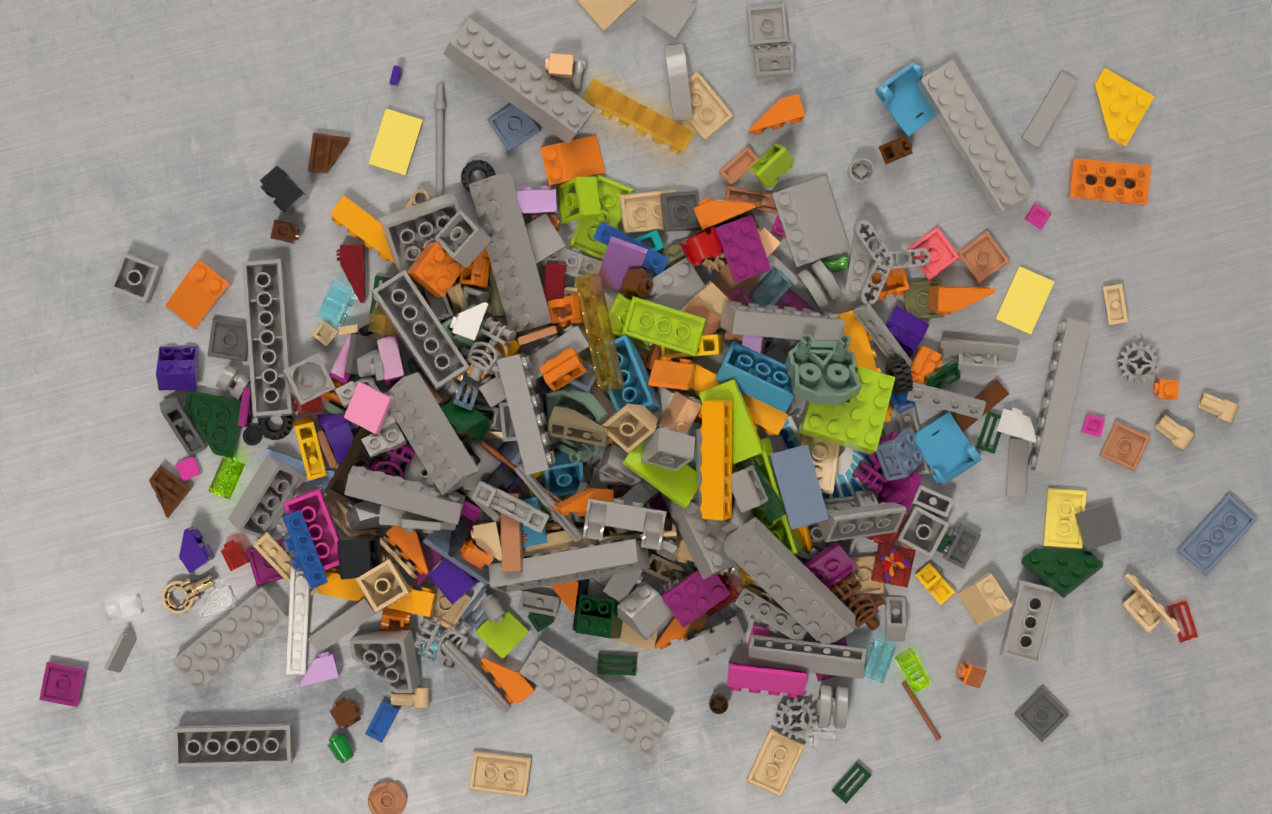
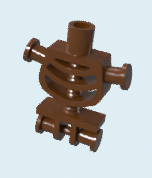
M850 572L847 578L841 579L842 584L835 583V587L830 591L835 596L840 593L841 595L837 598L841 602L847 598L849 599L846 607L850 610L854 606L851 612L855 615L857 614L855 625L858 628L865 623L871 631H874L880 626L879 621L875 618V615L879 613L878 607L883 604L887 605L882 594L875 600L868 593L855 596L853 593L859 590L862 584Z

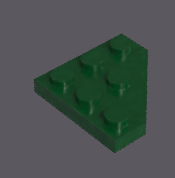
M188 390L184 409L210 446L212 452L215 455L234 458L241 427L238 426L241 400Z
M1035 548L1021 560L1022 565L1063 598L1103 567V562L1089 551Z

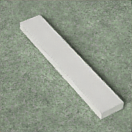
M292 566L290 569L286 675H305L310 588L304 573L296 572Z

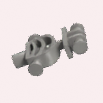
M491 317L485 322V328H491V331L488 332L484 329L480 331L491 337L489 343L476 342L470 350L464 346L460 352L463 358L468 357L467 361L474 365L468 376L477 381L480 380L484 371L491 375L495 373L497 378L501 377L497 360L503 356L495 346L499 342L510 348L511 344L504 341L505 337L510 342L516 337V331H510L508 326H502V323L499 321L494 322V319Z
M423 617L424 622L419 626L421 631L416 632V640H413L415 647L422 648L423 641H426L424 651L428 652L432 641L438 642V654L441 658L446 659L443 662V667L447 669H453L454 664L440 648L441 644L446 640H449L463 655L473 658L477 647L467 644V632L472 629L468 623L462 622L460 629L450 626L440 635L437 634L440 620H436L434 627H430L435 620L431 617Z

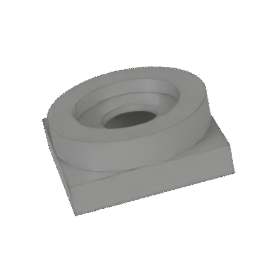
M318 353L282 371L290 392L296 397L300 406L335 389ZM308 374L314 378L313 386L305 387L302 385L301 378L303 375Z

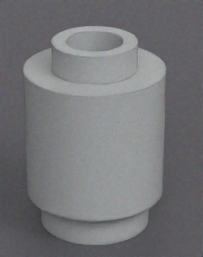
M493 593L481 600V607L490 622L494 620L497 623L505 618L504 614L507 611L498 596L496 597Z

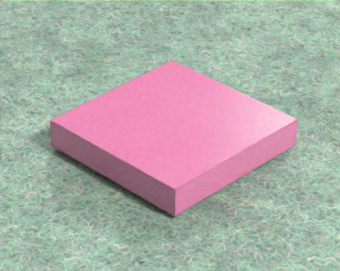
M358 382L344 418L375 434H379L393 398L362 382Z

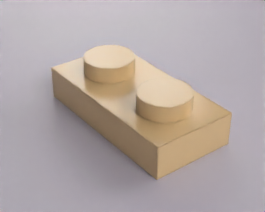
M1122 284L1102 287L1108 325L1128 322Z

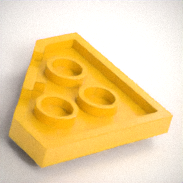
M1103 68L1094 87L1106 125V132L1108 138L1126 147L1155 96L1110 70Z

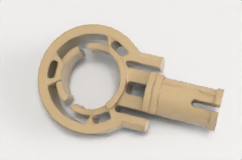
M209 574L192 584H189L193 582L192 578L186 581L178 580L169 583L162 592L164 607L174 614L189 611L194 606L195 601L201 599V595L192 599L191 597L215 586L214 580L208 582L213 577ZM176 588L184 591L186 602L179 606V608L185 607L184 610L174 609L178 608V605H175L172 601V593L168 592L169 589L174 591Z

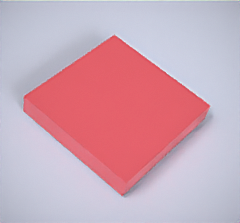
M938 227L907 248L926 249L930 253L929 263L924 266H918L928 281L960 259V256ZM921 252L919 256H912V259H919L920 261L925 258Z

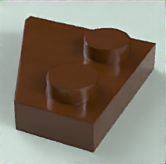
M313 133L308 171L328 174L349 144L351 138Z
M160 465L149 479L167 518L172 515L192 489L163 465Z

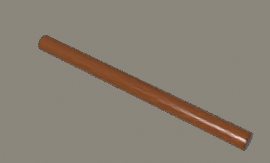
M906 681L902 682L901 684L936 740L941 739Z

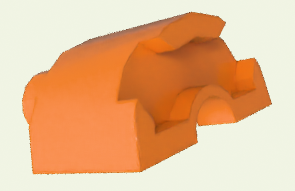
M904 268L890 270L877 301L887 299L886 295L893 294L894 297L905 294L904 290H908L909 285ZM878 273L872 275V282L874 284L880 282L881 277Z
M570 295L563 299L547 301L552 320L550 324H558V328L569 327V323L571 325L582 323L578 295Z
M469 536L459 549L462 559L481 570L484 569V564L489 566L494 559L491 554L477 546L476 541H473Z
M389 608L384 609L380 631L409 630L411 613Z

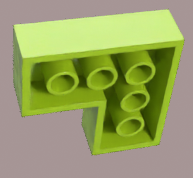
M858 366L855 372L862 386L859 394L841 405L813 404L806 400L797 433L870 455L877 451L895 377Z

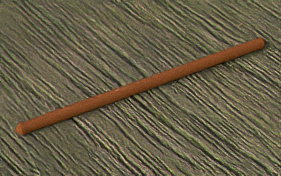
M484 441L480 442L481 446L514 470L517 467ZM544 488L545 491L556 503L562 502L554 494H552L550 491Z

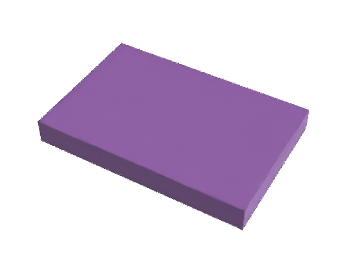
M611 236L596 283L623 292L620 287L627 270L642 268L648 249Z

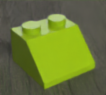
M775 143L748 170L762 186L768 188L778 182V177L782 173L786 174L790 171L795 161L784 146Z
M575 177L556 187L562 224L588 220L601 215V203L599 202L596 177Z

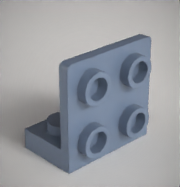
M910 427L905 428L894 440L878 444L876 454L887 481L908 477L923 462L922 454L918 449L915 436Z

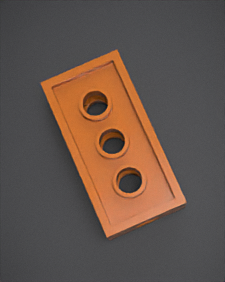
M1074 158L1070 162L1067 198L1140 206L1147 205L1151 166ZM1087 175L1093 178V185L1086 183ZM1106 177L1112 179V187H1108L1105 184ZM1126 179L1131 181V189L1125 187L1124 181Z

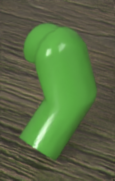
M841 256L840 259L831 261L825 257L822 263L827 269L837 273L848 268L849 258Z

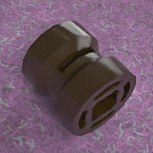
M719 693L712 695L709 699L711 711L715 714H723L727 711L729 705L727 698Z

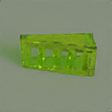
M911 648L895 657L898 666L914 693L931 684ZM916 664V666L912 667L909 670H906V668H908L909 666ZM920 671V673L910 677L913 673ZM921 677L924 678L922 681L914 685V681L920 679Z

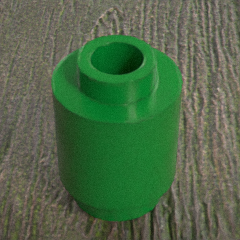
M336 734L329 739L330 743L327 746L341 764L354 756L353 749L344 735Z

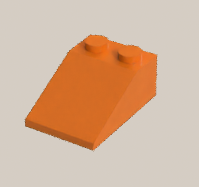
M596 135L572 140L569 145L561 142L540 148L549 186L563 184L575 177H592L606 173Z
M711 197L698 202V207L693 209L702 230L758 208L762 204L761 202L712 200Z
M198 260L165 306L196 330L232 284L202 260Z
M929 286L928 309L934 310V313L939 315H951V311H959L995 293L996 289L985 286Z
M660 356V360L656 359L648 385L689 390L693 387L695 364H691L689 359H679V362L672 361L671 357Z

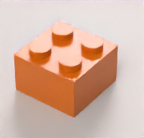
M437 242L427 244L407 274L436 298L444 297L465 267L454 260Z

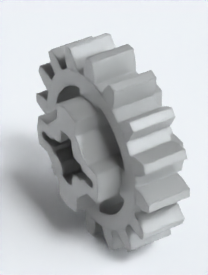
M1133 342L1131 343V348L1128 346L1124 347L1126 352L1119 353L1122 359H1117V362L1121 363V366L1117 368L1123 369L1124 372H1122L1121 376L1127 375V381L1134 379V383L1138 384L1139 379H1141L1142 383H1146V377L1152 380L1151 373H1158L1155 367L1160 366V364L1156 363L1155 360L1159 356L1153 355L1156 351L1155 349L1149 350L1150 344H1146L1143 347V342H1139L1138 346ZM1136 350L1134 356L1127 358L1132 351ZM1145 352L1149 355L1150 360H1147L1144 356ZM1139 359V361H1142L1146 364L1138 366L1137 364L1131 363L1130 361H1135ZM1126 365H1129L1132 368V373L1129 372ZM1146 367H1150L1145 374L1141 375Z
M787 698V704L780 703L782 709L776 710L780 714L775 717L776 721H780L776 726L777 728L783 727L781 733L785 734L788 732V738H791L792 734L795 735L796 739L799 738L800 734L805 738V732L812 733L810 727H816V724L812 722L817 719L816 715H812L816 710L815 708L809 709L811 703L807 702L804 704V698H801L800 702L797 701V698H793L792 702ZM794 705L801 706L799 709H791V708H790L791 706H794ZM806 712H808L809 715L808 723L804 721V715L806 714ZM784 713L788 715L786 724L783 722ZM793 714H795L796 716H797L798 714H800V715H799V718H800V721H799V722H797L796 720H795L794 722H792V721H793V718H792V715H793ZM793 727H801V728H802L801 730H798V731L791 730Z

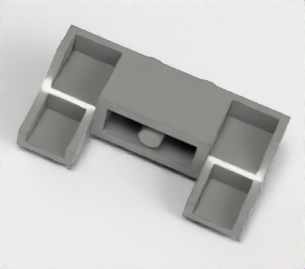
M571 247L570 250L561 249L536 266L537 270H539L540 265L546 267V262L566 263V274L576 277L573 288L585 290L584 296L590 298L602 261L581 254L582 250Z
M366 376L354 383L351 381L335 389L344 408L349 406L358 382H362L380 391L371 376ZM390 410L387 412L379 434L373 433L361 439L371 458L406 444V440Z
M588 499L583 538L602 541L604 527L610 526L643 532L641 547L661 550L667 512L644 508L643 503L632 502V505H626L624 500L613 499L612 502Z

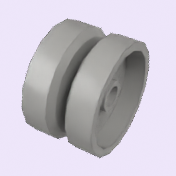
M821 260L811 265V270L815 277L806 269L797 274L802 286L819 310L828 305V299L824 292L832 300L843 295L836 279Z
M820 685L816 707L817 727L828 728L831 716H833L834 727L836 729H845L848 712V687L837 686L834 698H832L831 686Z

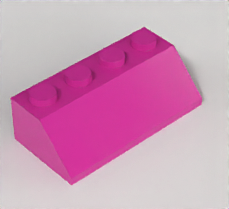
M322 488L311 490L283 502L287 515L298 510L302 512L323 569L327 570L339 565L337 541L341 540Z
M729 662L726 686L730 687V690L741 691L742 688H746L751 693H760L761 690L768 691L770 695L779 696L781 692L788 693V697L799 698V695H804L807 672Z

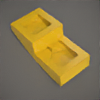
M930 563L915 575L941 606L956 594Z

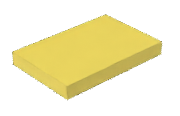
M386 109L369 164L406 176L423 120Z
M1019 266L995 319L1031 335L1054 281Z
M1047 488L1043 546L1082 549L1083 543L1075 513L1085 510L1087 491Z

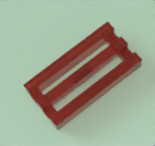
M1187 600L1168 605L1170 617L1176 621L1173 608L1177 609L1185 637H1182L1181 632L1176 634L1179 643L1197 638L1198 634ZM1182 605L1184 607L1185 614L1192 632L1191 635H1189L1188 628L1180 607Z

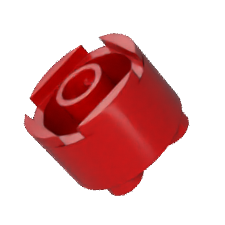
M714 226L710 228V232L708 229L702 230L688 237L687 243H684V241L679 243L688 263L693 264L694 267L704 263L706 257L711 256V258H715L723 252V245Z

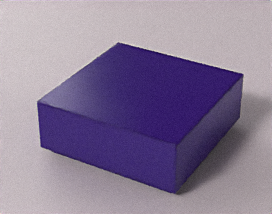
M393 66L389 82L390 86L397 87L399 85L402 73L401 67Z

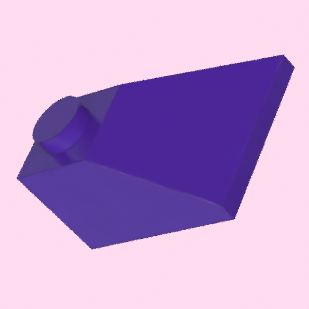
M318 414L316 416L331 451L338 463H341L354 439L351 432L354 430L351 421L344 418L343 414Z

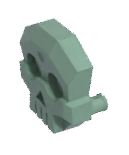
M803 334L799 343L789 351L786 359L787 374L792 378V392L813 404L841 405L858 395L862 386L855 372L857 367L855 353L848 350L851 338L844 335L843 339V335H840L838 341L813 340L811 335L807 334L806 336Z
M569 385L561 387L555 392L551 390L546 393L548 413L545 416L546 424L544 425L546 432H548L549 419L554 406L573 409L599 425H602L609 419L606 411L593 394ZM550 436L551 443L549 447L553 445L555 449L569 454V459L574 464L579 463L581 460L586 462L592 456L599 454L607 448V441L606 446L603 447Z

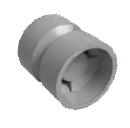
M857 158L850 164L847 172L850 180L860 185L868 182L873 177L875 170L873 163L869 159Z
M228 365L220 375L216 387L224 392L228 390L231 396L240 400L243 387H249L251 381L250 377L243 373L239 375L238 370Z

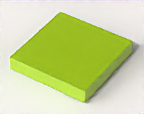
M506 608L507 613L504 614L505 618L495 623L494 620L490 622L487 619L475 632L502 659L529 633V630Z

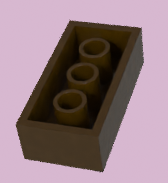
M361 426L343 461L339 463L325 488V491L352 506L356 503L364 502L362 499L344 495L348 474L352 466L362 467L365 464L366 467L371 468L373 462L377 459H388L390 454L385 452L372 458L369 456L361 439L373 434V432Z

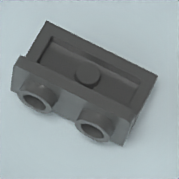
M960 524L959 527L955 526L951 533L953 539L950 544L946 545L942 554H944L943 559L964 569L981 534Z

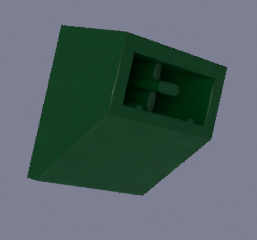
M454 400L441 407L450 424L455 427L454 430L471 440L474 438L482 440L494 422L473 406L470 411L454 404Z
M580 594L576 633L610 639L620 638L622 620L618 618L617 600Z

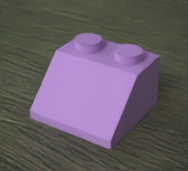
M543 186L541 190L534 191L533 187H523L521 191H517L522 216L542 215L545 213L558 214L556 189L552 190V186Z

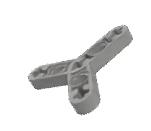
M859 220L854 224V234L873 261L858 295L861 303L872 305L877 301L891 269L924 266L929 263L931 256L928 250L916 248L889 251L870 222ZM860 225L866 226L867 228H865V232L867 233V235L872 234V236L867 238L865 233L859 232V230H861ZM873 239L878 242V247L874 251L869 248V242ZM880 252L882 257H887V264H881L882 258L880 255L875 256V254ZM920 252L925 256L921 261L919 259L912 260V256H919ZM902 253L907 256L905 264L898 262V256ZM874 273H878L881 277L880 282L874 284L871 279ZM868 285H870V286H872V287H877V288H876V290H875V289H872V290H871V288L868 287ZM870 292L872 299H867L866 301L867 297L864 295Z

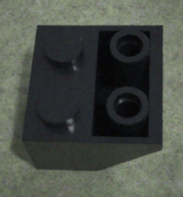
M358 535L337 541L340 579L358 578L382 564L379 535Z

